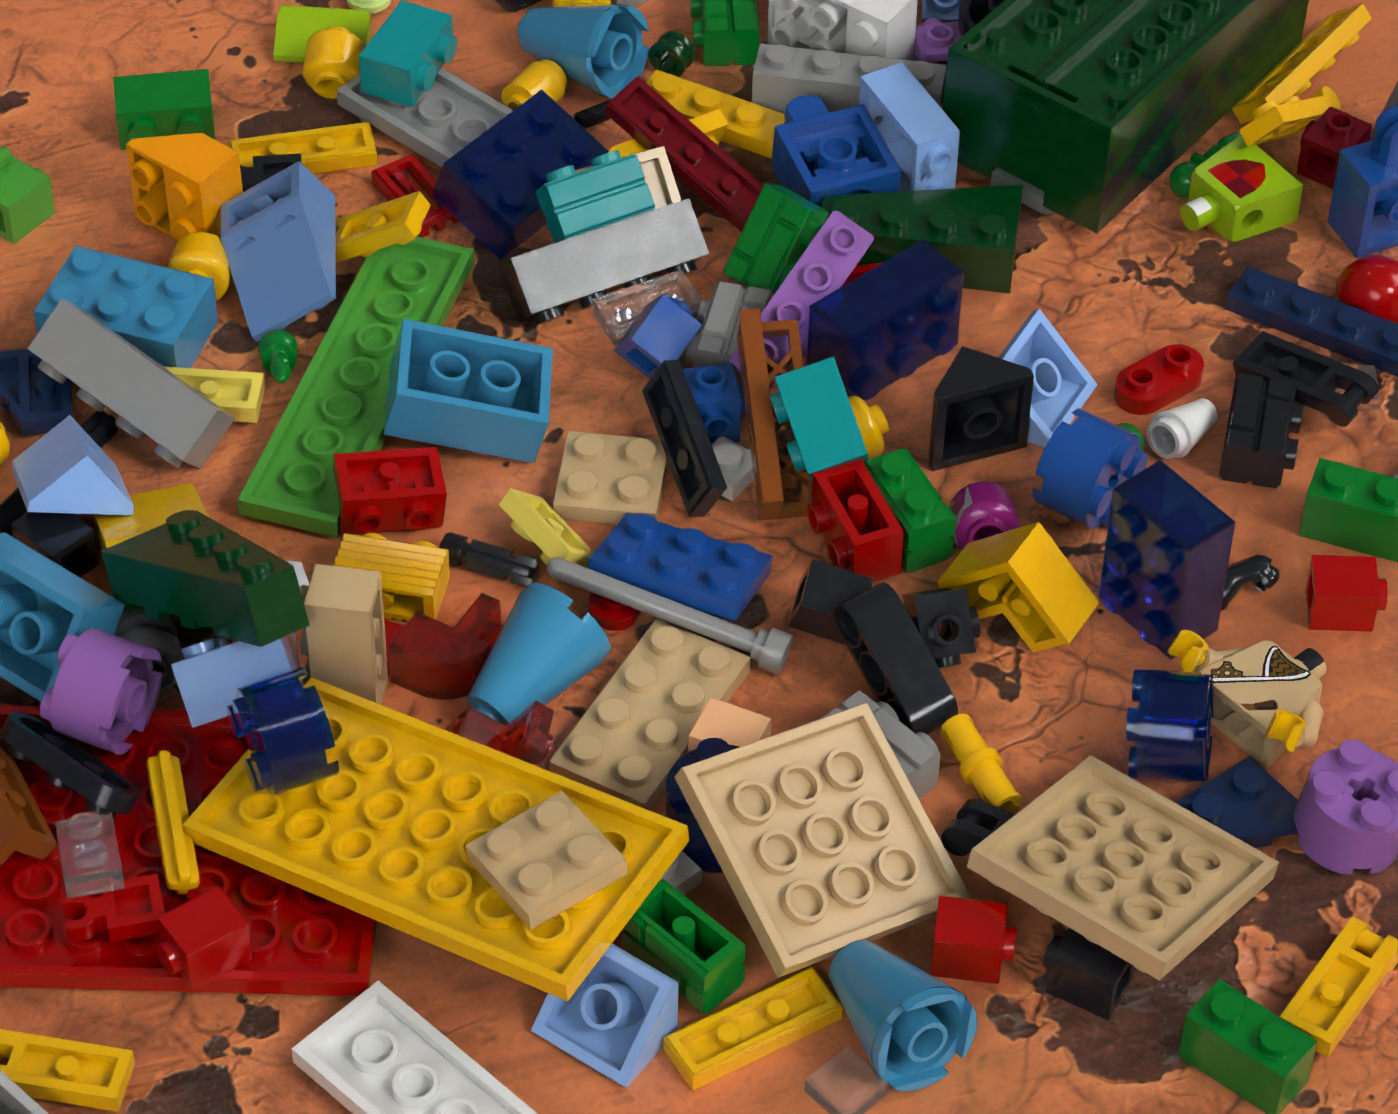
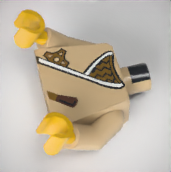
M1186 629L1179 632L1167 652L1170 656L1182 659L1180 666L1186 673L1198 672L1192 708L1257 762L1268 768L1285 750L1293 753L1295 749H1310L1316 744L1324 716V711L1319 704L1323 688L1320 678L1327 672L1325 661L1317 651L1307 648L1292 658L1274 642L1266 640L1248 648L1214 650L1209 648L1206 641L1195 632Z

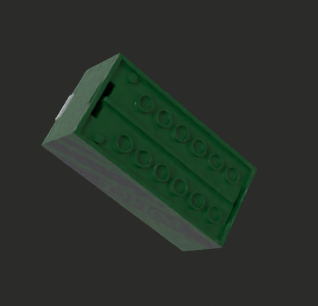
M1005 0L948 49L943 111L960 130L957 162L991 179V186L1023 185L1021 203L1042 214H1059L1097 234L1226 115L1302 41L1309 0Z

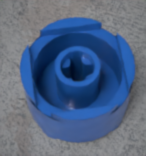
M1078 408L1071 412L1077 417L1072 425L1062 421L1049 439L1036 470V475L1044 478L1042 491L1033 487V498L1037 503L1091 529H1095L1102 524L1112 528L1123 513L1125 500L1122 498L1131 480L1137 481L1146 468L1148 453L1140 450L1138 435L1084 409Z

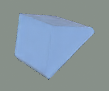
M1040 309L1031 312L998 357L1028 367L1034 374L1027 442L1044 449L1060 423L1063 421L1070 424L1075 418V415L1071 412L1082 408L1098 385Z
M71 415L67 416L12 461V473L27 512L133 515L134 504L116 464Z
M611 944L569 1001L549 993L547 994L530 1031L623 1087H628L663 1047V1037L678 1030V982Z

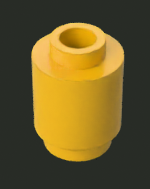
M544 59L532 62L502 90V104L530 121L537 123L563 98L567 86L566 74L557 63L551 60Z

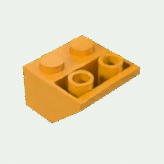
M203 133L135 138L126 143L135 217L139 218L144 224L153 226L170 235L178 242L186 235L195 232H207L221 238V205L243 193L239 152Z

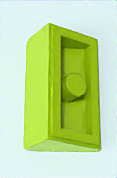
M282 5L279 7L277 14L273 53L274 61L304 63L308 39L315 32L335 26L343 27L355 34L366 47L372 39L371 14L367 10Z

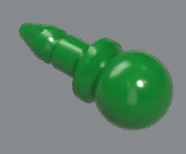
M1235 132L1221 138L1217 145L1212 146L1205 154L1201 155L1195 152L1190 157V161L1178 164L1170 174L1169 183L1171 190L1178 196L1189 198L1191 176L1194 169L1234 139L1241 136L1240 132Z
M281 329L267 332L263 335L258 345V353L263 367L271 373L272 378L278 383L283 384L290 378L291 371L296 365L298 354L296 339L289 332Z

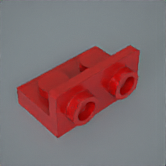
M437 447L334 454L333 472L340 503L339 529L342 535L344 533L366 534L404 530L421 531L443 526L447 491Z

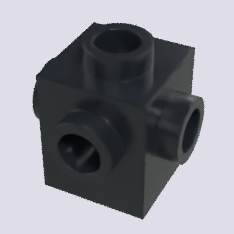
M949 586L902 594L904 607L939 668L961 664V654L976 652L974 639L980 637V621L976 608L974 606L969 607L966 588ZM941 623V631L938 634V627Z

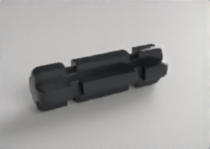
M453 532L446 533L440 543L439 548L449 550L450 565L459 567L462 562L465 563V569L503 581L507 579V576L512 577L511 583L526 588L530 583L536 582L538 578L540 561L536 557L523 553H518V556L515 557L513 556V550L476 539L468 543V537Z

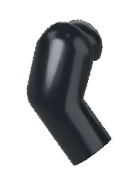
M1259 554L1229 564L1221 570L1206 590L1204 600L1215 610H1225L1239 590L1250 582L1259 591H1265L1267 588L1270 589L1279 580V570L1270 564L1272 559Z

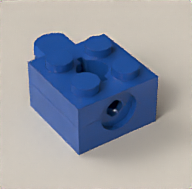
M810 95L799 96L787 104L784 124L775 126L771 162V167L781 186L792 190L821 208L824 196L899 192L901 169L864 104L829 112L821 98Z
M1398 106L1387 109L1378 116L1372 141L1340 150L1328 223L1356 258L1398 246Z

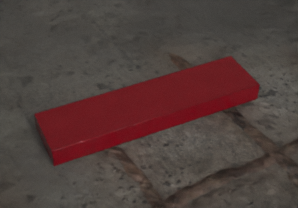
M637 76L606 105L604 113L646 150L664 146L672 172L736 229L742 232L764 185L644 80Z

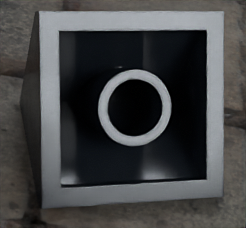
M964 346L961 347L934 392L928 463L932 471L1018 450L1027 446L1034 374L1030 368Z

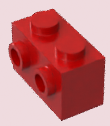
M862 459L813 473L812 503L807 505V516L814 533H822L826 540L828 555L832 565L874 579L873 582L901 574L903 529Z

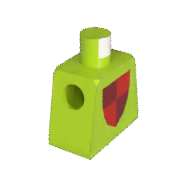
M1241 135L1194 169L1191 176L1188 203L1181 206L1180 216L1184 225L1191 231H1197L1210 225L1227 241L1237 242L1296 222L1298 220L1303 184L1257 145L1247 146Z

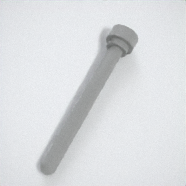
M559 557L551 559L547 564V572L552 578L751 653V659L759 662L758 668L779 675L786 662L794 637L790 633L774 627L770 632L760 629L759 633Z

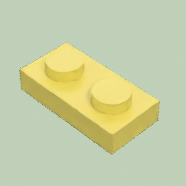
M165 367L235 417L234 422L258 423L265 391L264 373Z
M510 488L499 505L513 519L510 524L512 529L524 539L535 543L543 551L540 555L541 560L547 565L551 559L559 557L588 568L589 558L594 552L542 497Z

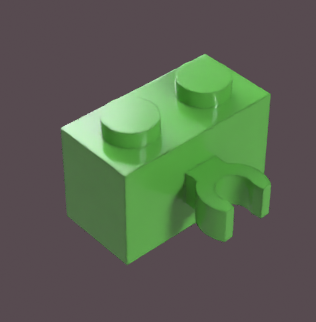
M3 146L0 148V236L15 244L55 214L50 177L42 170L33 168L15 158L9 149Z

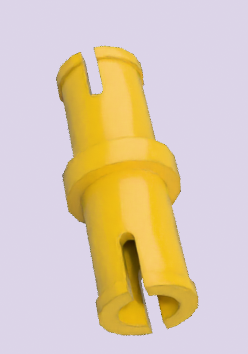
M958 714L948 719L941 726L942 730L939 731V734L947 742L961 764L959 773L965 783L974 785L983 801L1011 813L1017 811L1023 799L1019 792H1016L1002 770L1003 760L997 750L986 745L968 714Z

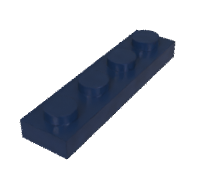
M1249 266L1246 267L1227 294L1225 310L1398 377L1397 323Z

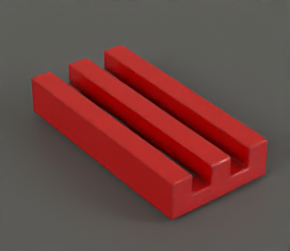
M414 154L371 171L372 184L387 201L417 191L422 193V190L415 182H411L403 174L402 171L406 170L439 207V209L435 210L432 205L430 206L421 225L422 230L418 235L419 237L428 236L429 227L433 226L437 231L446 228L445 221L448 219L453 224L462 221V208Z

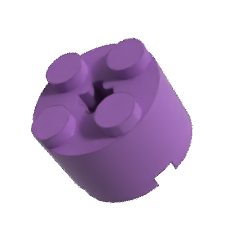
M90 628L80 636L68 634L59 648L57 661L61 667L54 687H50L41 702V718L49 720L53 730L57 733L118 755L124 754L133 746V744L125 742L127 736H129L132 730L143 732L154 711L162 682V673L153 670V660L162 661L159 651L97 628Z
M1352 739L1344 741L1339 748L1327 751L1315 760L1293 813L1294 823L1299 833L1297 842L1308 857L1326 869L1352 875L1354 869L1371 868L1369 874L1378 873L1385 870L1395 861L1398 855V763L1379 752L1371 750L1364 742Z

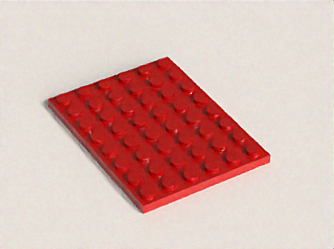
M0 705V732L11 712H20L33 716L51 726L49 720L41 718L40 706ZM154 709L144 731L132 730L129 736H127L125 742L133 744V746L127 752L120 755L68 737L133 782L140 789V794L129 814L117 813L113 819L100 816L89 810L85 806L86 798L75 790H66L49 782L45 778L47 771L36 763L25 762L13 756L58 845L44 860L14 851L0 866V987L359 996L368 989L371 984L376 920L194 844L200 878L198 887L188 890L185 895H177L175 890L166 887L146 765L149 757L157 756L159 751L167 750L172 756L179 758L190 817L280 712L241 711L192 728L187 710ZM158 873L164 912L167 913L219 886L248 923L253 959L192 991L179 973L170 975L163 966L156 950V944L161 942L160 934L110 942L108 929L98 931L92 938L86 941L69 942L65 922L78 920L83 916L65 918L61 898L74 893H83L92 898L101 897L100 883Z

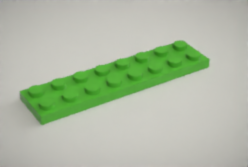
M416 237L407 244L399 245L397 243L378 249L375 253L366 257L237 500L239 515L332 537L338 536L340 532V503L333 472L334 454L381 450L388 436L384 435L390 359L402 321L407 319L443 326L475 264L474 249Z

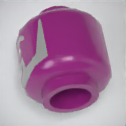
M977 482L969 484L959 490L951 500L949 509L956 518L953 538L961 551L967 543L1020 527L1013 498L1005 488L995 483Z

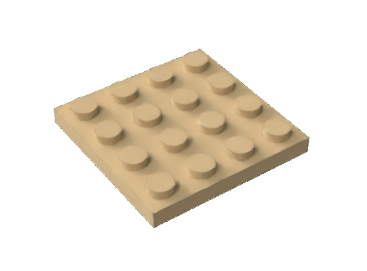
M867 703L682 767L674 777L777 978L833 957L842 948L854 941H874L936 917L939 896L971 898Z
M1090 755L972 848L967 868L988 879L995 886L1005 889L1032 905L1039 912L1056 919L1083 935L1088 941L1098 944L1122 958L1139 971L1147 973L1160 981L1274 879L1279 861Z

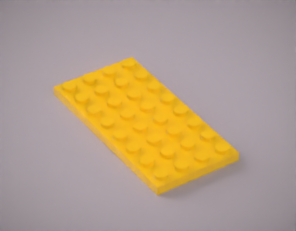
M312 677L303 686L304 690L298 692L182 825L184 833L192 837L193 843L565 1001H569L690 841L688 825ZM563 791L626 858L628 874L530 930L469 862L466 844Z

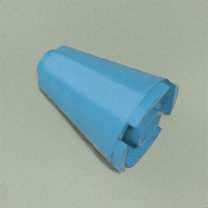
M629 5L536 7L529 10L518 25L519 42L525 52L539 60L547 59L557 63L563 69L566 76L600 96L614 98L615 94L622 91L637 76L641 77L648 58L649 46L642 45V30L649 32L647 21L641 11Z
M533 582L518 595L467 697L468 704L471 707L469 712L471 719L486 732L493 734L498 730L503 733H509L603 663L605 657L610 652L611 645L607 635L597 621L588 612L582 619L578 618L568 609L574 600L549 585Z
M869 940L854 941L846 945L835 955L830 965L829 978L875 1073L880 1079L899 1091L921 1090L940 1081L949 1073L944 1066L956 1053L962 1059L972 1045L977 1031V1014L973 1006L960 991Z

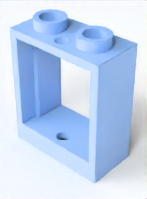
M903 62L860 76L859 105L864 104L872 120L879 116L873 122L901 169L899 192L954 189L960 130Z

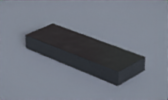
M664 360L642 392L689 517H705L727 489V485L680 361Z

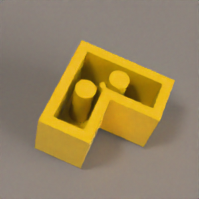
M1040 522L967 543L937 582L940 588L949 586L966 588L969 607L974 606L976 608L979 619L1003 613L1033 653L1070 644L1100 603Z

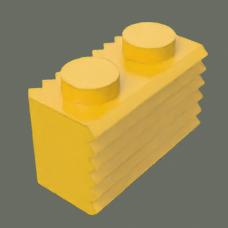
M344 533L343 541H341L340 549H338V555L335 557V564H333V566L381 571L384 617L387 620L394 618L400 622L404 619L408 623L415 621L418 625L425 623L429 627L435 624L450 579L448 549L438 548L427 541H418L411 544L387 540L376 533H366L362 536Z

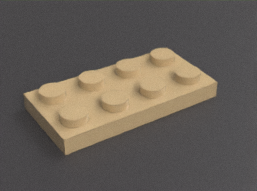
M656 618L550 759L549 771L644 809L651 810L688 759V735L709 699L712 697L728 703L750 673L751 657Z

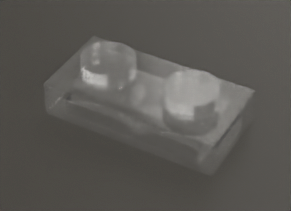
M679 270L594 298L593 314L613 345H617L645 305L662 294L683 302L691 310L693 318L698 317L702 298L684 271Z
M93 812L76 814L68 820L55 822L67 899L125 888L112 812L100 815Z

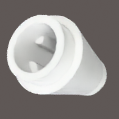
M1199 398L1157 413L1147 428L1146 435L1149 446L1158 456L1165 459L1185 457L1211 426L1217 422L1218 413L1215 406L1209 400Z

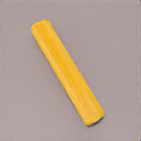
M162 750L159 751L157 756L149 757L146 763L166 887L175 890L177 895H185L188 890L198 887L200 878L193 838L184 833L182 826L189 818L180 761L177 756H172L169 751Z

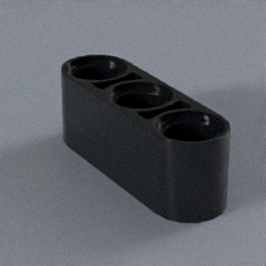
M885 582L879 583L834 606L833 615L838 631L878 702L883 701L890 705L901 723L915 734L918 732L929 734L941 728L951 717L958 715L957 702L948 683L902 601L889 584Z

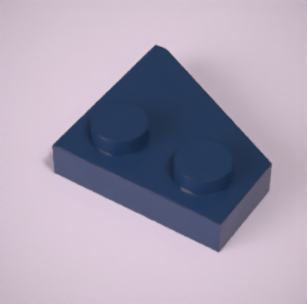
M28 349L0 351V407L22 435L48 433L67 416L71 415L73 418L72 381L67 378L64 384H61L38 368L42 359Z
M1250 756L1176 802V804L1254 848L1271 846L1272 840L1275 837L1299 834L1293 816L1298 799Z

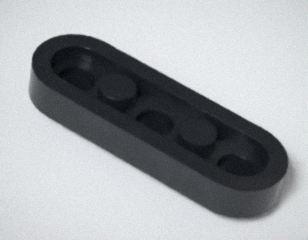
M20 712L9 713L0 732V737L7 743L5 749L8 753L25 762L36 763L47 771L45 778L49 782L66 790H75L86 798L85 806L100 816L113 819L117 813L129 814L140 794V789L133 782L65 735L55 732L52 726L44 721Z

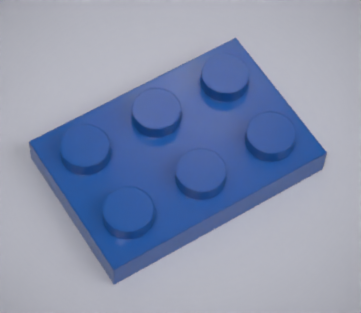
M626 513L591 555L588 569L688 607L736 621L770 575L773 555L756 551L754 547L745 543H729L708 537L704 532L697 529H681L660 523L649 515Z

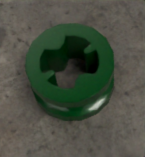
M676 31L663 33L658 42H655L648 52L650 63L655 70L657 69L680 77L686 68L691 66L696 56L694 46L689 39Z

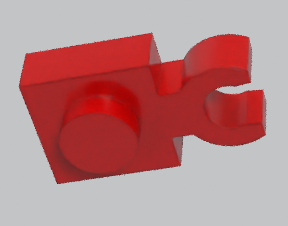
M158 873L100 883L101 897L92 898L83 893H74L61 898L65 918L83 916L81 919L65 922L69 942L86 941L92 938L98 931L108 929L110 942L160 934L158 917L165 914Z

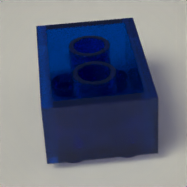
M541 89L444 162L432 196L501 260L547 224V219L543 215L536 196V191L542 185L548 183L545 175L571 165L574 166L575 170L592 166L591 160L609 151Z
M922 240L809 306L807 365L834 357L847 396L855 395L863 400L873 398L880 390L900 378L910 376L917 368L939 355L948 353L958 344L964 272L926 241Z
M1157 461L1113 488L1099 598L1108 610L1120 615L1134 627L1145 642L1156 646L1172 660L1176 656H1170L1167 651L1181 630L1186 629L1195 632L1203 639L1218 630L1235 521L1163 461Z

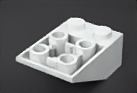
M769 0L767 43L914 61L918 0Z

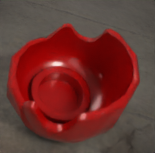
M1365 255L1347 265L1336 282V293L1340 301L1398 324V262L1385 256Z

